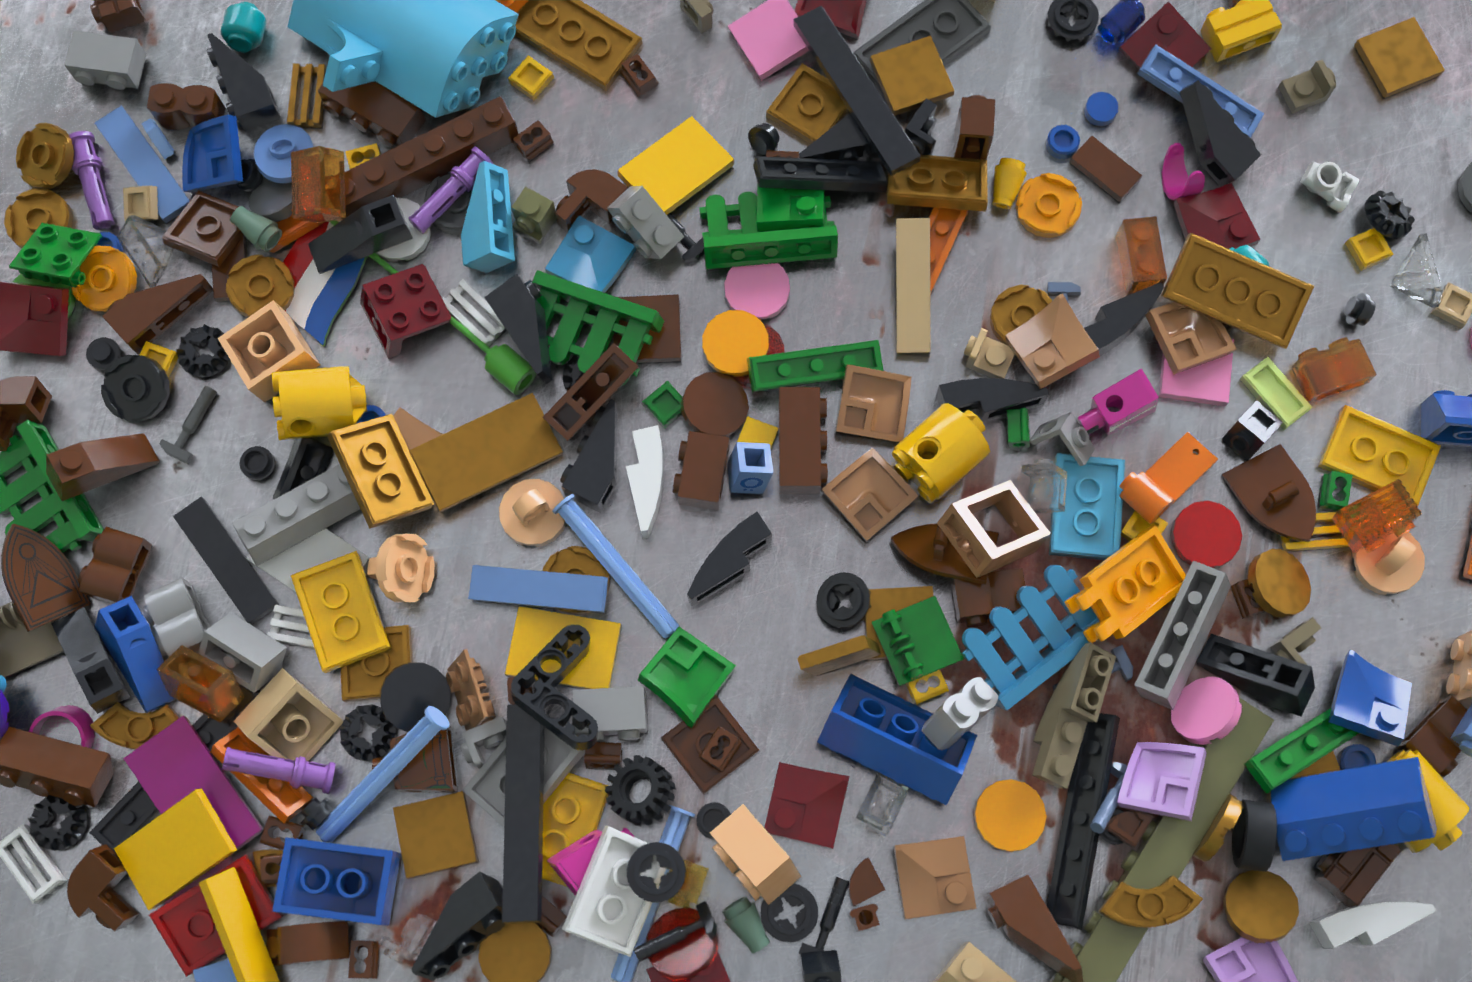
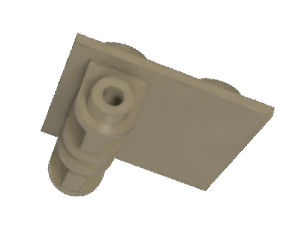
M13 602L0 607V675L6 678L64 652L53 629L52 622L28 632Z

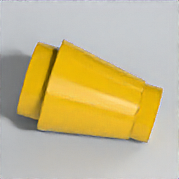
M1012 158L1000 159L999 165L995 166L993 206L1001 209H1011L1012 203L1027 175L1026 171H1024L1025 163Z

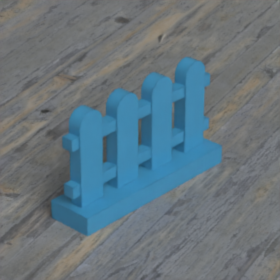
M1059 565L1048 566L1044 571V580L1048 586L1044 590L1039 592L1035 587L1022 586L1016 595L1021 607L1013 614L1008 608L995 607L989 615V620L994 627L991 631L984 634L980 629L968 628L963 632L962 642L966 650L962 652V655L967 661L974 659L987 677L984 681L991 688L994 687V691L999 695L995 706L1009 710L1073 660L1084 644L1088 643L1083 631L1099 622V619L1091 607L1085 611L1079 609L1074 614H1071L1064 603L1068 598L1080 592L1073 581L1078 577L1073 569L1066 571L1064 567ZM1054 595L1068 613L1060 621L1046 602ZM1027 616L1041 634L1033 642L1019 624ZM1075 624L1076 626L1067 633L1066 630ZM1000 637L1014 656L1006 663H1004L992 646V643ZM1048 645L1049 647L1040 654L1039 651ZM1021 666L1022 668L1013 675L1012 672Z

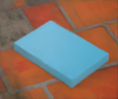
M1056 454L1049 555L1106 560L1120 549L1123 499L1119 496L1123 490L1119 486L1124 480L1125 460L1090 457L1086 465L1079 466L1073 455Z

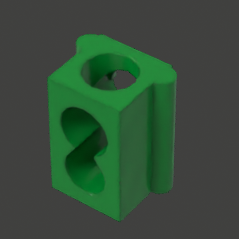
M1028 409L1007 410L1009 447L1029 448L1030 426Z
M1336 471L1324 474L1319 507L1338 512L1347 511L1353 475ZM1335 482L1341 487L1337 493L1340 501L1335 500L1332 496L1333 491L1337 489Z

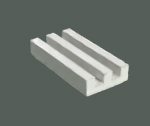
M462 279L458 283L459 286L456 289L452 288L449 291V295L446 298L442 297L451 316L487 346H490L506 329L488 302ZM465 292L499 326L495 328L461 295ZM457 301L490 335L485 337L452 303Z
M275 605L273 610L275 612L274 618H271V629L267 635L281 643L315 649L311 639L279 634L280 628L309 633L306 624L282 620L283 615L305 619L302 610Z
M22 824L0 841V857L32 903L38 904L46 894H51L55 891V887L62 885L67 880L44 847L39 846L37 840L29 834L31 831L29 826ZM20 836L23 837V839L28 844L30 849L33 851L35 856L38 858L42 866L50 875V877L52 878L50 881L47 879V877L39 868L35 860L32 858L30 853L22 844V842L19 839ZM12 844L41 885L40 889L37 890L8 850V845Z

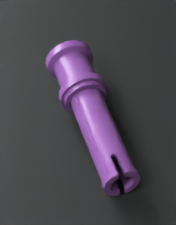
M89 131L71 133L69 137L72 140L74 149L72 170L76 175H79L93 228L96 230L108 229L115 222L100 176L102 162L96 156L93 146L95 137Z
M474 146L471 149L472 154L459 167L454 166L451 169V177L408 218L411 224L422 234L465 191L473 190L480 162L486 161L493 164L489 157L479 148Z
M227 747L222 770L290 782L289 785L293 786V788L298 789L300 786L322 789L324 794H329L335 771V763L329 762L328 765L310 762L306 761V758L302 756L296 757L295 760Z

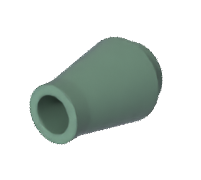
M243 206L238 207L230 218V222L238 227L257 250L263 249L266 252L272 250L282 236V230L278 228L276 222L249 211Z
M747 896L737 899L722 910L726 918L724 923L742 940L752 954L770 943L754 902H750Z

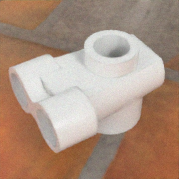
M1313 161L1308 165L1300 183L1305 185L1310 192L1316 193L1328 201L1327 206L1341 213L1349 204L1350 196L1357 187L1359 179L1347 172L1342 174L1339 166L1333 162H1324L1320 165Z

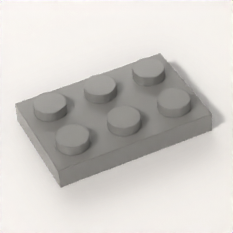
M547 728L544 731L543 804L585 753V751L570 747ZM506 738L462 790L503 827L505 818Z

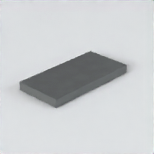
M924 0L854 51L853 54L870 80L883 93L870 63L871 55L931 35L942 63L946 65L991 31L992 26L968 0Z

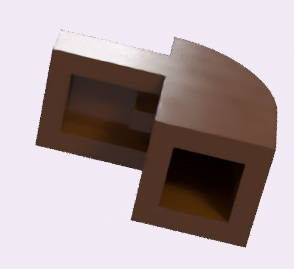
M584 170L572 175L566 181L570 196L563 197L556 207L555 214L558 226L568 232L577 217H583L588 210H591L610 224L613 221V216L607 210V207L626 191L628 187L609 173L601 170Z
M15 376L0 380V451H7L10 438L13 436L17 423H23L26 420L42 423L52 395L36 376Z
M106 844L89 850L74 868L68 881L67 895L72 910L79 918L94 912L97 921L101 925L115 932L129 925L139 913L113 890L127 874V871L118 855Z
M348 921L308 923L267 929L266 948L273 966L349 958Z

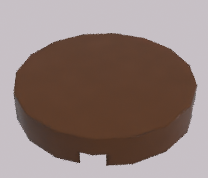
M706 372L695 377L684 390L681 400L682 416L693 427L692 430L694 432L728 437L736 432L745 422L749 410L748 397L742 385L731 376L720 372Z

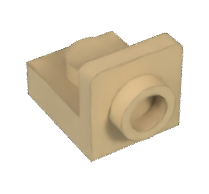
M981 328L978 337L971 335L964 354L969 356L966 368L991 378L1004 379L1015 354L1008 345L986 337L988 330Z

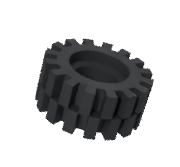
M640 755L634 756V761L629 758L622 760L625 766L622 768L617 764L613 768L618 772L616 776L609 774L607 778L612 783V786H605V792L610 795L606 798L607 803L612 806L611 809L614 813L635 825L641 826L642 822L646 825L653 824L652 818L659 821L663 818L660 811L663 809L669 812L671 808L666 804L667 800L674 801L675 795L670 792V790L675 789V783L670 780L672 778L671 774L656 761L646 756L645 758H642ZM641 778L649 779L651 782L649 795L644 801L633 803L629 797L633 784Z

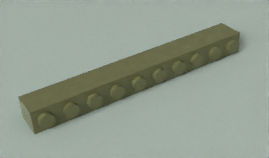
M1239 697L1242 713L1233 730L1222 739L1217 737L1214 740H1210V744L1194 745L1205 748L1207 754L1192 820L1188 821L1158 815L1155 821L1152 820L1141 837L1143 841L1137 851L1131 849L1124 858L1121 868L1125 871L1118 882L1113 879L1102 895L1104 900H1107L1119 882H1124L1138 889H1151L1160 886L1170 876H1175L1179 879L1226 798L1246 768L1244 764L1252 758L1274 719ZM1094 910L1083 926L1087 933L1079 944L1075 941L1070 947L1082 967L1083 982H1116L1148 928L1123 925ZM1056 972L1049 982L1071 981Z

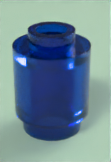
M1120 0L1101 18V24L1097 27L1100 36L1111 45L1123 42L1145 21V8L1139 0Z

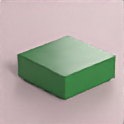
M668 380L642 401L643 406L664 429L682 415V396Z

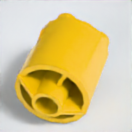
M349 366L272 372L273 391L279 392L278 396L273 397L274 416L282 417V420H277L279 440L328 436L331 431L355 425L364 412H367L365 385H361L350 375Z
M943 403L894 447L891 454L898 462L894 465V469L905 481L911 479L918 486L917 491L928 503H932L934 500L944 496L989 455L990 448L982 434L986 430L985 425L972 411L966 410L963 413L955 406Z
M1402 749L1387 762L1419 757L1437 826L1434 838L1403 843L1412 853L1419 852L1431 844H1434L1441 851L1454 843L1462 835L1463 832L1456 825L1465 817L1470 808L1418 750L1413 752L1411 749L1408 751Z

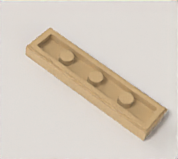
M930 218L896 219L897 353H931Z

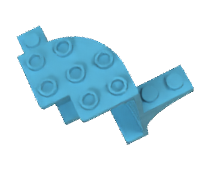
M293 0L287 27L319 46L330 55L323 81V86L334 92L376 81L436 118L473 107L480 97L479 88L482 78L498 74L504 69L508 60L507 52L509 45L516 33L515 25L519 14L496 0Z

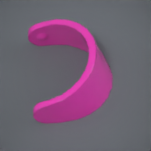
M1180 143L1172 144L1167 150L1162 167L1164 193L1171 200L1201 193L1205 183L1204 174L1201 171H1195L1188 177L1184 162V148Z
M65 705L55 708L37 717L30 726L29 732L39 734L44 722L50 716H62L69 719L78 728L82 740L81 746L92 749L95 731L90 726L93 720L84 709L77 706Z

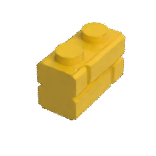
M1240 0L1235 7L1228 10L1220 7L1211 11L1201 28V35L1210 46V52L1215 62H1219L1274 41L1282 29V23L1276 12H1273V7L1269 0Z

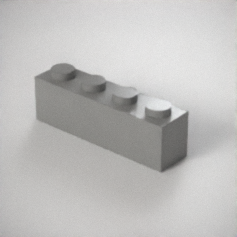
M338 464L237 519L232 524L253 562L258 566L358 511L360 507L341 465Z
M1196 561L1192 562L1134 684L1141 697L1174 710L1231 587L1225 572Z

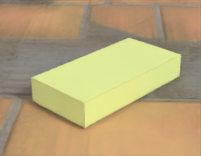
M1266 357L1240 378L1241 382L1254 397L1283 422L1281 424L1283 430L1313 408L1269 357Z

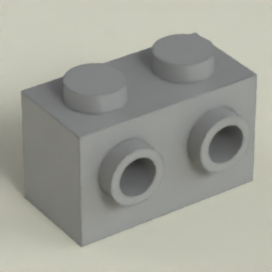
M73 30L64 66L77 82L84 85L99 83L119 90H123L126 87L138 89L146 53L135 38Z
M630 186L607 207V210L613 216V222L621 231L627 233L633 239L634 247L645 258L662 259L684 238L683 234L643 186Z
M230 612L204 631L197 657L255 693L281 670L287 647Z
M644 686L573 690V702L597 721L598 737L596 742L604 741V735H618L619 740L640 739V733H648L646 691ZM575 727V735L577 737L581 734L588 736V728L585 727L579 730Z

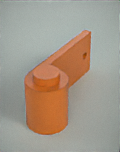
M1187 432L1146 472H1141L1138 475L1134 472L1129 474L1119 486L1123 490L1119 497L1151 525L1217 462L1218 458Z

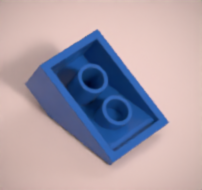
M286 837L272 911L389 926L401 853L392 850Z

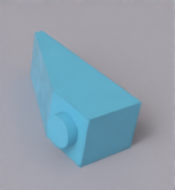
M486 161L479 163L461 233L463 266L489 273L515 261L508 170Z

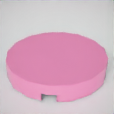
M778 263L732 267L728 271L724 282L725 298L730 309L743 310L755 315L760 321L777 316L786 307L790 296L789 277L784 268Z
M1205 677L1197 679L1183 688L1174 710H1171V722L1175 730L1188 742L1199 745L1210 744V740H1214L1217 737L1219 739L1224 738L1237 725L1242 713L1239 695L1233 686L1222 678Z

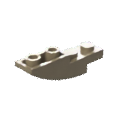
M1088 642L1084 644L1057 684L1039 723L1033 742L1041 745L1032 776L1056 788L1068 789L1087 722H1097L1116 660L1115 655Z

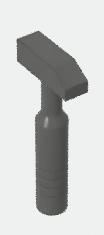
M204 386L184 421L182 432L175 444L161 439L159 444L167 455L189 465L194 455L182 448L189 435L195 432L217 392L214 389Z

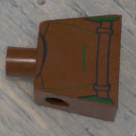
M450 725L446 730H440L394 778L396 790L406 793L458 792ZM406 734L390 740L391 750ZM384 757L372 759V770Z

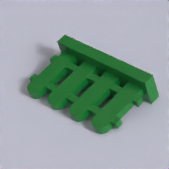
M753 192L741 193L738 197V204L725 205V199L720 195H711L705 201L706 207H699L700 219H707L708 232L702 233L706 269L837 257V227L834 221H827L826 209L824 226L758 232L756 223L757 195ZM825 196V208L831 207L830 196ZM740 216L741 229L729 230L727 217Z
M539 270L536 271L532 280L542 294L537 300L545 310L547 330L555 313L563 315L555 336L547 335L548 346H550V360L556 365H563L569 360L571 354L578 356L577 365L583 374L608 349L614 333L623 336L618 347L636 363L643 345H650L653 337L648 334L649 331L660 333L665 322L657 310ZM560 300L569 302L567 306L559 304ZM593 310L598 312L597 317L588 314L589 311ZM619 320L628 322L627 327L618 324ZM584 323L592 325V329L584 348L575 344ZM637 368L632 376L637 377L640 369Z
M26 420L16 427L22 438L14 435L10 438L11 445L7 448V451L0 452V514L11 513L14 518L6 526L5 535H7L12 524L24 526L38 532L52 521H55L58 528L45 538L59 548L62 553L69 548L71 551L76 552L82 548L81 540L93 542L98 534H102L104 529L84 493L64 501L60 500L46 474V455L57 451L58 448L44 425ZM23 465L27 473L8 485L5 477ZM39 493L42 501L26 512H23L20 505Z

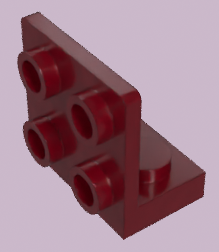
M424 264L362 285L360 304L388 359L401 354L402 341L406 338L451 321V315Z

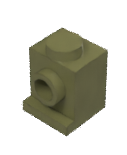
M526 186L511 207L515 218L512 228L538 243L542 242L557 219L554 202Z

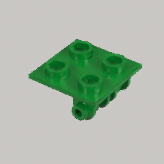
M41 223L10 263L9 268L18 270L20 274H23L28 279L35 278L44 282L51 281L54 284L61 282L75 288L78 285L84 284L86 276L79 267L102 235L100 233Z
M936 596L899 611H895V609L882 614V618L871 622L899 686L964 660Z

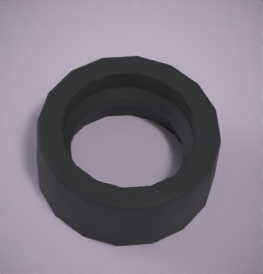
M1242 799V811L1232 834L1233 861L1237 868L1266 872L1271 866L1276 847V810L1272 803Z

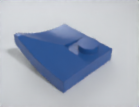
M224 115L207 120L191 128L187 136L183 155V191L194 193L198 192V190L203 191L243 182L237 117Z
M1349 650L1345 656L1336 686L1329 722L1399 746L1404 740L1412 683L1386 673L1367 662L1355 651Z

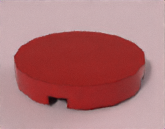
M1207 500L1194 502L1179 513L1173 522L1171 539L1172 543L1174 542V547L1179 557L1190 566L1193 561L1216 568L1228 563L1240 549L1242 531L1239 521L1231 510L1220 503Z

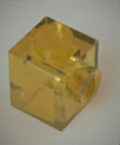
M683 859L686 868L684 884L674 897L668 899L667 902L688 909L690 903L698 905L710 870Z

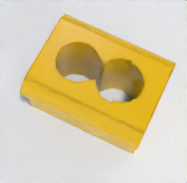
M377 143L345 151L349 169L370 160L372 157L381 155Z
M940 670L905 684L913 703H916V705L949 691ZM929 679H935L938 682V687H928L926 693L918 692L916 689L917 683L925 685Z

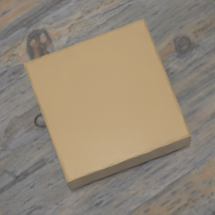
M156 186L123 188L124 221L158 220Z
M1448 282L1444 286L1431 314L1462 329L1472 313V293Z

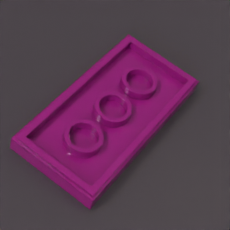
M181 716L123 758L160 814L194 790L203 789L237 850L263 832V827L186 716Z

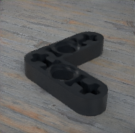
M573 624L563 628L515 676L511 684V696L513 702L558 738L570 747L583 751L593 747L597 741V721L555 689L589 652L590 636L588 631L580 625ZM577 638L580 639V646L573 644L567 650L568 639L571 641H575ZM566 650H567V658H566V656L563 654ZM552 659L558 661L561 667L554 673H547L541 668V665L544 661ZM535 682L534 694L526 692L524 695L521 694L522 686L527 689ZM551 704H558L564 708L565 712L558 718H550L544 713V710ZM571 716H572V724H570V723L568 722V721L570 720V717H571ZM575 727L579 730L587 727L588 736L585 734H581L579 737L575 736Z

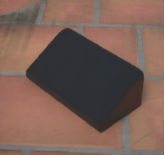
M312 438L296 439L273 499L324 473L334 451L333 448Z

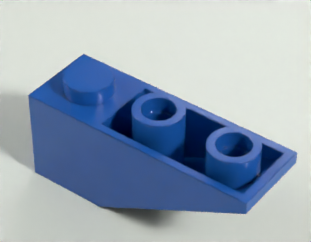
M132 596L100 609L95 629L145 713H149L178 699L179 696L150 626Z

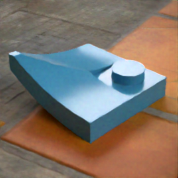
M578 216L547 264L545 271L547 274L605 293L623 271L635 253L636 248L632 243Z

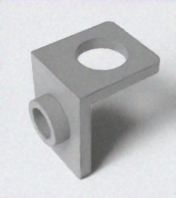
M1072 412L1041 424L1030 439L1032 445L1060 435L1079 466L1086 465L1095 450L1089 440L1087 431L1080 426Z

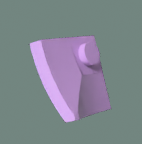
M1137 742L1124 775L1118 796V805L1122 808L1191 821L1207 754L1205 748L1172 743Z
M1241 937L1206 955L1203 959L1204 964L1216 982H1298L1277 941L1255 943Z

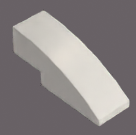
M658 425L632 431L639 463L626 466L643 539L649 538L662 499L664 457Z
M1381 902L1334 911L1310 921L1309 924L1323 949L1336 948L1355 937H1358L1362 945H1375L1436 912L1433 904Z

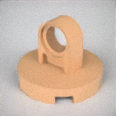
M525 479L514 484L503 495L499 506V519L504 531L514 542L520 545L543 547L555 541L564 531L566 524L560 514H554L552 510L564 498L561 491L553 484L541 479Z
M1381 526L1371 529L1357 541L1352 551V559L1354 558V565L1356 567V571H1354L1356 577L1367 589L1377 594H1399L1407 591L1420 580L1425 568V556L1420 543L1411 533L1399 527Z
M395 534L384 541L379 548L377 557L369 558L366 576L377 580L382 592L392 601L398 603L417 602L420 600L418 598L421 594L428 593L432 586L434 559L433 556H427L426 549L423 547L427 543L418 535Z

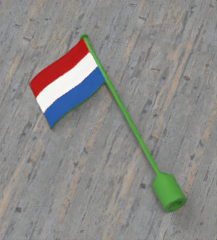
M326 211L324 213L328 220L298 238L282 262L289 268L295 284L294 297L285 311L293 321L324 347L333 321L355 288L367 259L366 256L325 273H318L308 243L339 223ZM376 253L369 255L391 275L398 272ZM451 316L449 323L486 353L484 358L486 362L485 370L515 395L521 394L531 385L537 374L528 361L507 344L496 345L492 348L488 347Z

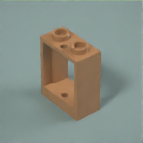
M1011 480L952 503L937 522L976 578L1035 553L1051 534ZM995 505L1019 539L997 548L973 516V513Z

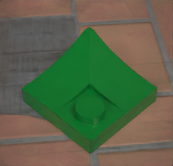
M757 183L756 223L758 232L824 226L825 190L759 188Z
M678 627L642 670L637 681L661 698L677 713L687 726L693 728L715 695L731 676L736 665L681 627Z

